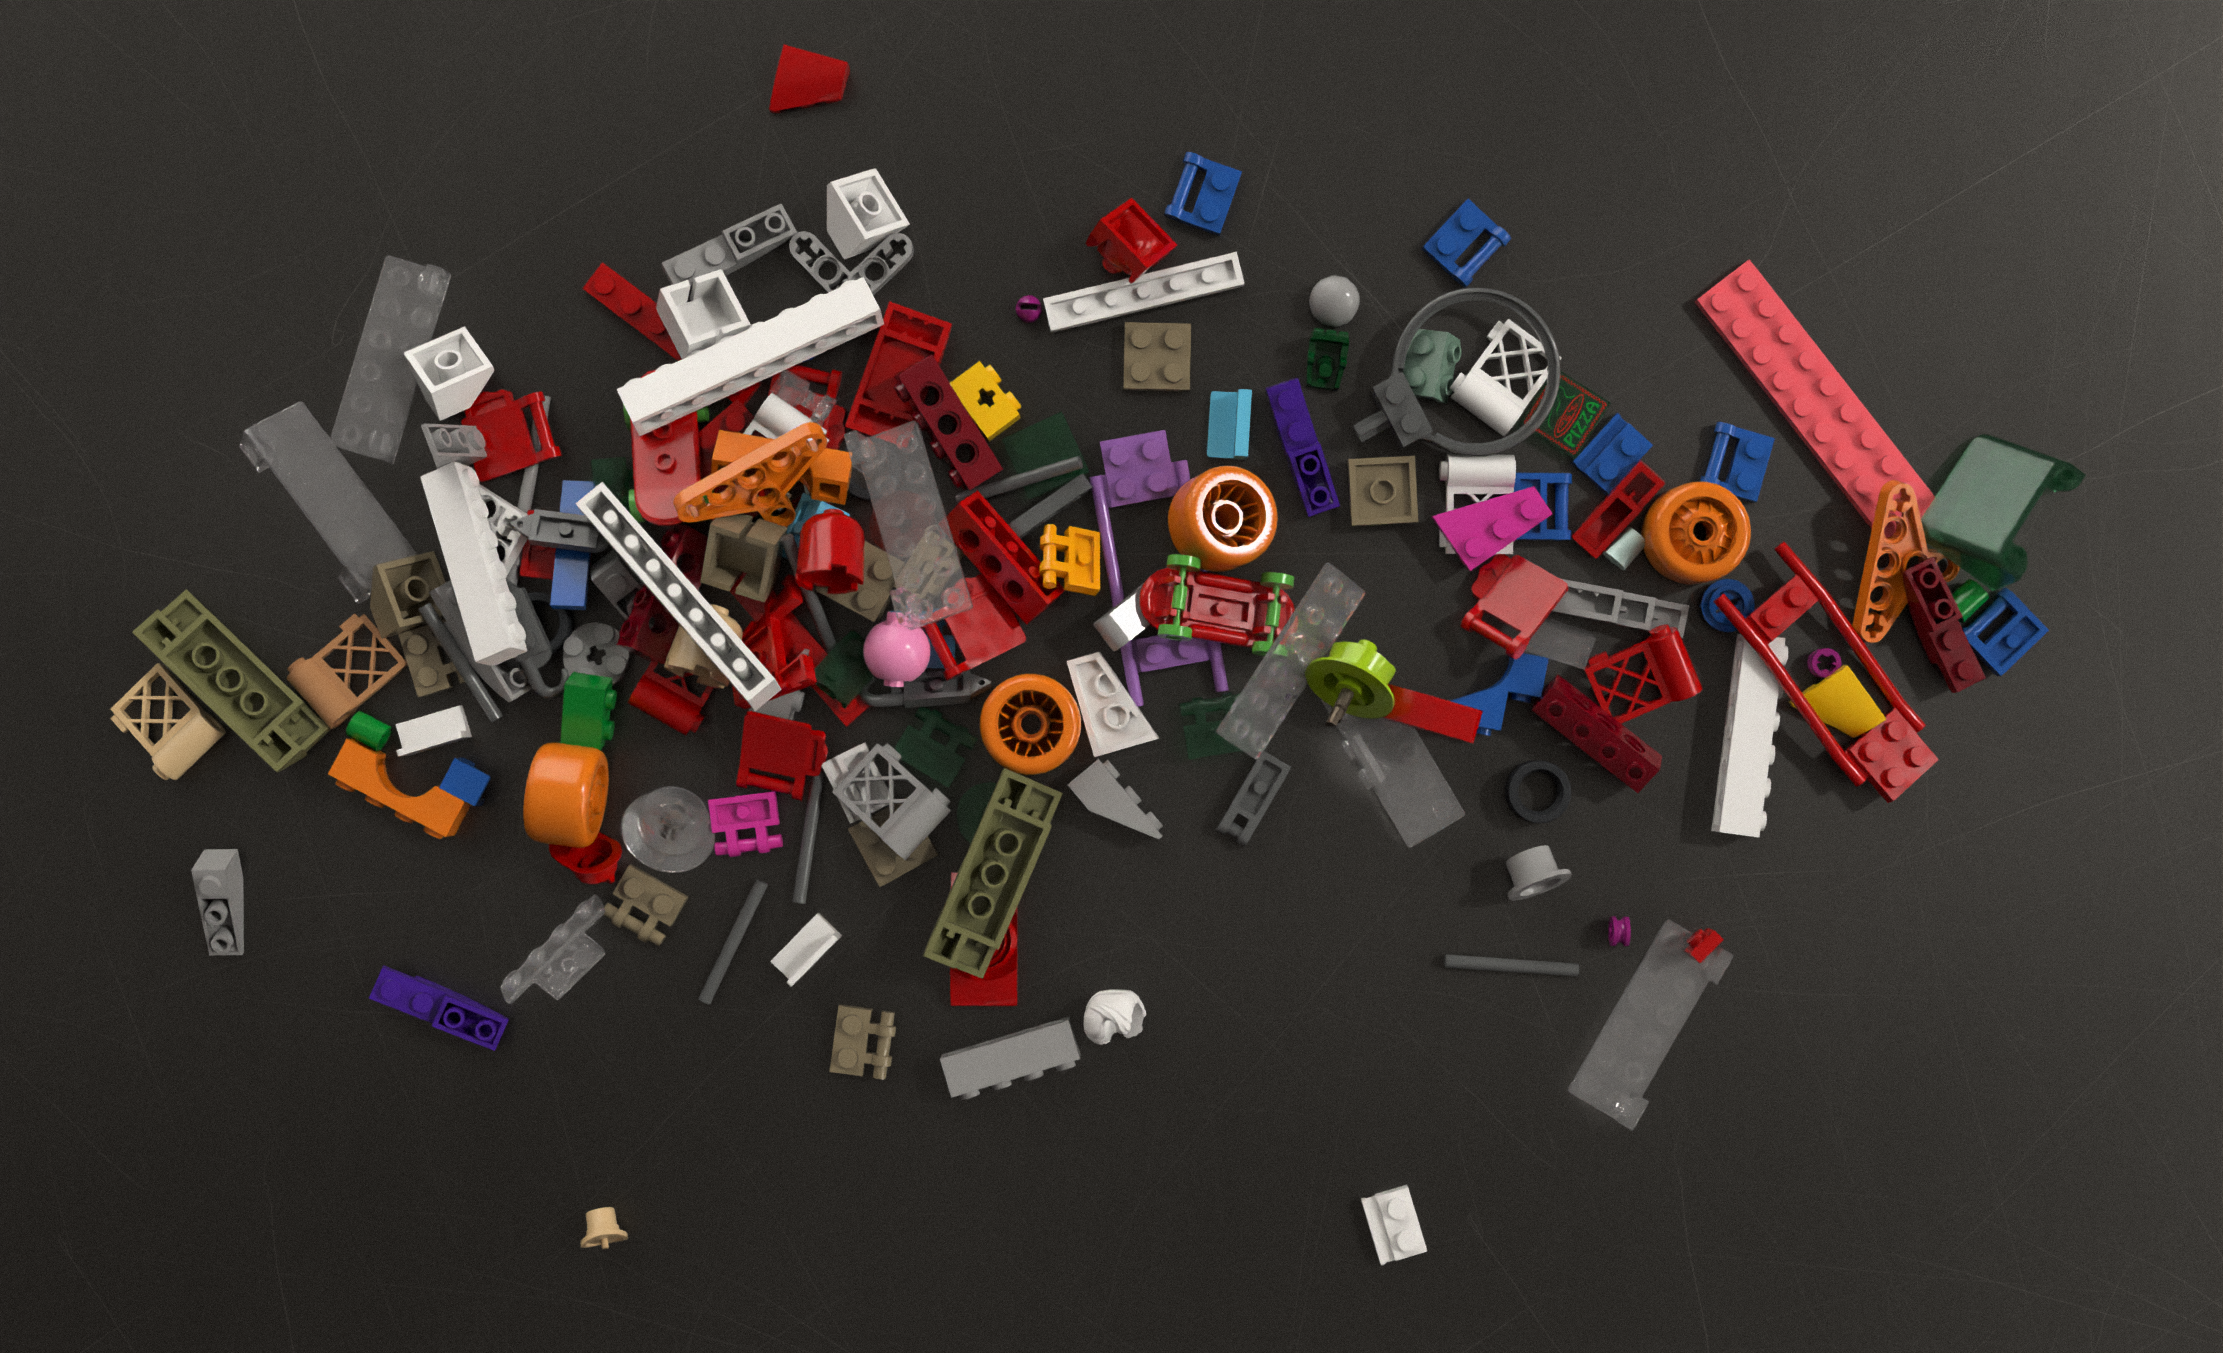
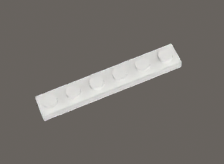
M1237 252L1143 274L1132 284L1129 283V278L1043 298L1050 330L1053 333L1243 287L1244 280Z

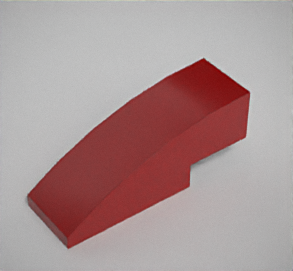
M1640 459L1617 486L1597 505L1571 537L1597 559L1665 485V480Z
M1388 684L1394 695L1395 704L1392 711L1381 718L1474 743L1483 711Z

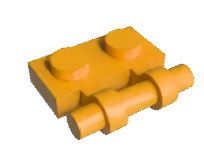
M1045 525L1043 527V535L1040 537V549L1043 551V561L1040 563V576L1043 577V587L1047 589L1055 588L1056 577L1064 578V590L1096 596L1100 591V532L1069 526L1064 532V536L1057 535V527L1055 525ZM1056 551L1064 552V562L1056 561Z

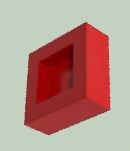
M1706 928L1704 931L1699 929L1687 940L1689 946L1684 952L1693 961L1701 963L1724 939L1713 929Z

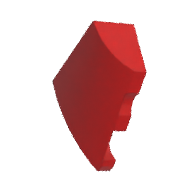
M783 44L769 111L781 113L780 110L799 106L801 108L812 107L815 103L819 102L832 103L842 101L850 72L848 62Z

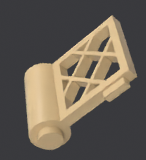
M157 663L110 709L114 713L110 719L123 733L130 731L150 753L154 763L152 766L153 770L164 780L169 778L178 780L226 732L223 726L212 715L203 710L161 663ZM161 676L166 681L165 696H151L152 682ZM134 700H142L141 719H131L124 711ZM151 700L165 701L164 719H150ZM173 701H184L191 710L182 719H172ZM149 724H163V737L154 745L148 738Z

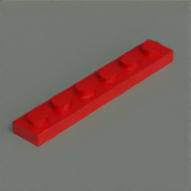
M602 262L582 289L677 361L682 360L656 310L657 303ZM755 383L726 398L732 402L738 398L745 406L762 383Z
M742 572V575L730 589V592L750 616L758 622L765 613L764 604L770 596L777 598L778 595L773 590L766 601L761 602L735 594L737 586L747 574ZM792 611L780 620L785 656L792 662L804 649L810 650L809 656L813 658L817 681L812 685V688L843 724L849 726L871 706L861 700L859 688Z

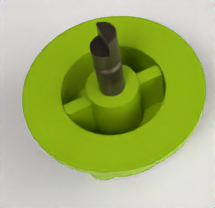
M1360 640L1358 643L1335 642L1330 650L1329 657L1317 658L1311 661L1306 668L1305 677L1310 688L1319 698L1333 707L1325 723L1326 727L1337 726L1342 721L1345 713L1361 718H1381L1388 715L1395 704L1394 695L1388 684L1393 678L1396 669L1377 652L1376 645L1368 640Z

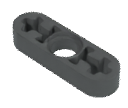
M1081 474L1008 525L1021 539L1088 493L1093 487L1085 475Z

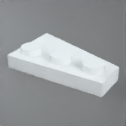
M1101 652L1067 661L1094 757L1159 739Z

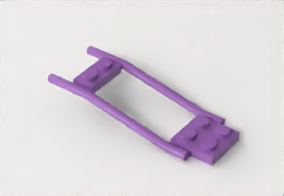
M1165 430L1100 441L1105 474L1089 477L1090 484L1093 487L1091 490L1113 607L1125 597L1108 508L1175 496L1177 491L1190 480L1187 460L1171 462ZM1158 635L1130 640L1120 648L1128 693L1137 706L1144 705L1138 672L1210 660L1215 691L1229 690L1221 643L1197 638H1191V641H1174L1160 638Z

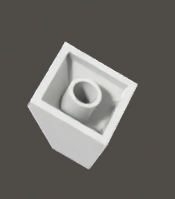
M876 168L832 181L827 185V232L844 259L869 251L889 235L898 233L910 225Z
M465 326L404 352L405 359L427 403L440 421L470 408L494 372L493 365Z

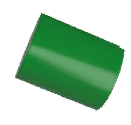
M1968 579L1952 594L1963 616L1958 621L1964 623L1989 599V595L1984 588L1972 579Z
M358 711L347 726L346 736L375 751H380L387 743L392 727L362 711Z

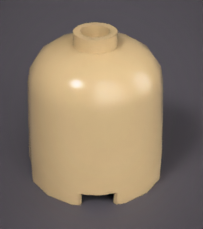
M710 604L742 641L743 633L741 626L736 620L728 616L729 610ZM679 625L664 668L680 677H683L684 672L699 676L697 679L699 684L721 689L728 687L729 681Z

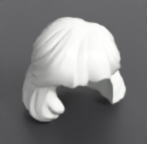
M1109 989L1099 991L1091 997L1086 1006L1083 1025L1084 1032L1092 1042L1099 1045L1109 1043L1112 1035L1116 1032L1123 1034L1128 1039L1137 1036L1143 1030L1142 1023L1146 1016L1144 1005L1139 996L1131 990Z

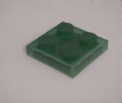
M1062 411L1002 439L1017 474L1075 456H1080L1082 460V469L1024 486L1029 500L1067 484L1081 474L1086 475L1090 473Z

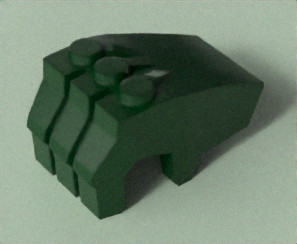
M1314 328L1310 335L1307 354L1306 387L1338 391L1347 364L1348 332L1339 331L1337 334L1335 330L1327 329L1324 332V329Z

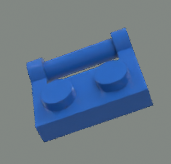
M1186 152L1183 159L1185 166L1172 203L1167 205L1164 216L1220 236L1242 171L1205 159L1196 153ZM1198 169L1206 172V176L1193 212L1190 213L1183 210Z
M1467 199L1422 247V250L1457 283L1466 288L1473 281L1472 276L1500 246L1505 247L1511 240V237L1471 200ZM1485 231L1490 236L1489 240L1462 268L1459 267L1455 261Z
M1717 422L1714 433L1717 435L1705 476H1701L1700 481L1715 483L1731 491L1738 499L1755 503L1758 500L1775 438L1741 429L1728 423ZM1729 438L1735 439L1737 442L1725 482L1718 480L1728 441Z
M1516 473L1514 492L1534 486L1546 504L1547 484L1555 485V529H1547L1546 518L1516 540L1571 541L1572 530H1568L1569 485L1572 484L1571 473Z
M2005 587L1996 594L1997 599L1968 627H1962L1974 654L1996 676H2002L2049 631L2012 591ZM2006 608H2009L2014 614L1983 643L1977 636Z

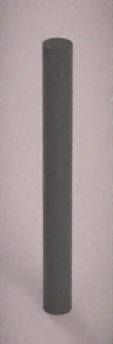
M1075 456L975 487L970 491L959 492L955 494L957 504L977 490L984 498H988L1083 468L1080 456Z
M786 534L781 537L780 541L796 576L798 546L793 534ZM814 586L813 591L800 587L825 651L827 653L836 651L838 645Z
M431 603L419 608V612L491 723L502 717L501 711Z
M822 771L816 777L811 776L792 900L795 903H806L825 772Z
M756 879L698 998L701 1002L711 1004L767 889V883Z
M1445 954L1444 958L1445 968L1574 977L1579 975L1578 963Z

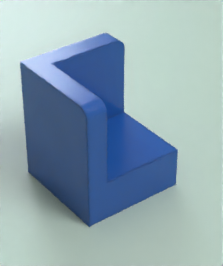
M454 758L439 788L473 806H482L485 799L481 796L491 777L474 768L475 763L465 758Z

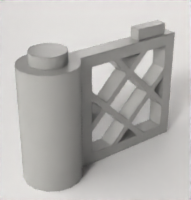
M877 743L832 793L867 824L891 849L906 860L949 814L951 810L947 805L951 801L937 788L933 792L929 791L898 762L902 756L891 745L887 743L882 747ZM880 754L888 761L889 776L870 777V763ZM893 767L902 775L894 776ZM865 770V777H858ZM894 780H908L916 787L915 791L907 799H894ZM870 781H889V800H871ZM853 782H865L866 801H851L843 792ZM889 804L890 818L879 827L871 819V805ZM894 804H902V805L895 811V806H894ZM866 805V814L858 806Z

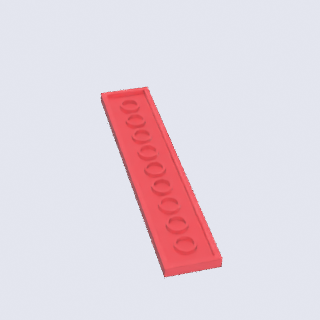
M1750 259L1694 301L1871 529L1880 490L1890 480L1901 481L1909 484L1914 489L1926 542L1954 521ZM1901 492L1893 495L1894 501L1897 498L1900 499ZM1891 510L1889 511V513L1897 515L1899 517L1902 516V512H1894ZM1890 521L1885 526L1884 535L1886 538L1891 537L1895 533V521Z

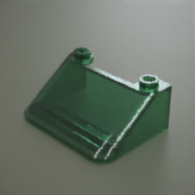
M1980 435L1970 442L1921 518L1926 543L1992 591L2020 581L2028 566L2027 552L2023 547L2012 542L2046 487L2054 492H2069L2081 484L2086 474L2071 463L1992 435Z

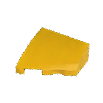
M1843 665L1817 685L1812 684L1802 692L1824 724H1829L1852 738L1871 730L1886 720V717L1848 665ZM1790 700V701H1789L1790 705H1791L1793 708L1797 709V708L1795 707V705L1792 703V701Z

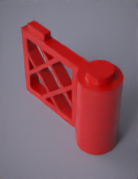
M1668 624L1660 625L1650 631L1651 636L1645 641L1610 656L1604 651L1587 659L1589 665L1583 667L1597 701L1604 711L1611 715L1608 707L1613 695L1630 700L1626 711L1613 717L1621 724L1670 702L1691 698L1702 690L1700 680L1676 627H1669ZM1643 652L1647 662L1642 674L1625 669L1631 656ZM1621 661L1620 666L1614 665L1615 663ZM1605 667L1617 671L1610 688L1598 684L1594 672ZM1649 670H1651L1654 679L1647 677ZM1623 673L1639 679L1632 696L1616 690ZM1645 681L1657 685L1661 697L1649 702L1638 698ZM1601 690L1608 692L1606 699H1604ZM1635 703L1641 704L1634 708Z
M651 662L627 703L685 736L689 730L696 733L705 717L700 714V711L714 687L707 686L702 696L698 697L687 690L684 679L685 677L693 676V674L684 673L683 677L676 675L664 678L654 672L658 663ZM681 679L683 688L671 681Z

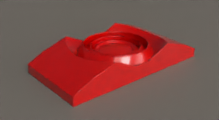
M889 301L883 318L884 325L880 326L845 427L909 449L917 429V425L911 416L915 412L908 401L903 403L893 387L897 383L893 377L931 354L940 366L952 323ZM924 387L920 392V400L923 404H926L931 389L929 387Z
M951 872V888L958 872ZM1018 906L999 950L995 949L983 979L950 967L951 1006L1018 1005Z

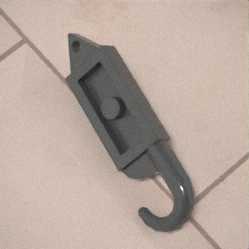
M534 509L533 514L510 522L511 527L526 537L530 545L598 553L610 545L585 515Z
M506 579L509 591L516 600L515 611L518 621L526 634L524 641L527 652L516 656V658L521 663L530 686L536 694L544 698L558 697L564 693V685L569 678L568 670L565 668L561 670L562 679L558 686L551 688L545 685L538 669L545 666L550 660L552 647L526 589L519 588Z
M970 670L949 681H946L942 673L944 671L923 672L912 682L904 681V687H892L891 693L871 694L869 692V686L873 682L880 680L874 675H870L860 683L858 690L861 700L872 707L905 706V708L968 704L971 703L972 698L992 688V683L990 680L972 674Z

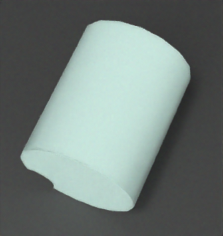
M1627 526L1603 551V554L1611 563L1618 566L1621 570H1625L1643 550L1645 539L1633 528Z

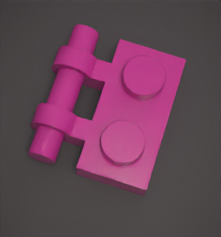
M776 791L708 800L712 833H726V841L714 844L716 856L729 854V857H737L742 852L757 850L759 853H767L772 848L783 847L782 835H768L767 826L780 824ZM755 828L756 837L739 839L737 830Z

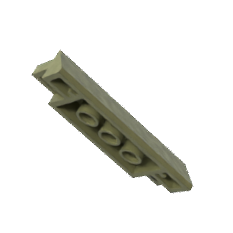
M187 589L161 612L157 609L132 632L277 773L308 755L306 752L331 730Z
M1003 768L923 952L924 957L983 979L995 949L999 950L1052 827L1050 822L1061 799L1062 792Z

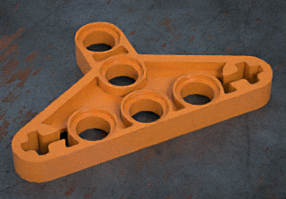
M814 422L804 423L680 491L673 500L679 519L683 522L691 523L758 511L764 520L787 527L794 521L796 513L786 494L827 446V439L821 426ZM795 445L797 446V449L800 451V453L796 454L793 449ZM788 452L785 458L772 460L773 456L777 453ZM748 469H758V471L750 477L742 476V474ZM728 485L725 491L712 493L717 486ZM763 489H773L771 493H769L766 496H757L758 492H760ZM706 495L710 503H706L703 496ZM786 508V511L781 515H771L776 509Z
M1890 480L1885 483L1879 493L1852 623L1860 638L1870 643L1882 640L1908 603L1902 572L1907 569V563L1911 557L1918 556L1919 563L1930 557H1934L1936 563L1946 558L1948 566L1945 572L1942 573L1946 582L1953 580L1960 569L1959 560L1955 555L1942 550L1927 548L1914 489L1909 484L1898 480ZM1901 492L1900 499L1897 498L1894 501L1893 495ZM1891 510L1894 512H1902V516L1899 517L1897 515L1889 513V511ZM1890 521H1895V533L1891 537L1886 538L1884 535L1885 526ZM1888 553L1890 557L1888 566L1883 570H1878V559L1881 555ZM1877 586H1881L1883 589L1882 597L1879 601L1872 603L1870 599L1871 592ZM1869 608L1874 609V610H1877V611H1881V610H1882L1881 614H1878V613H1876V612H1874V611H1871V613H1870V612H1868V611H1869ZM1874 622V627L1866 631V626Z

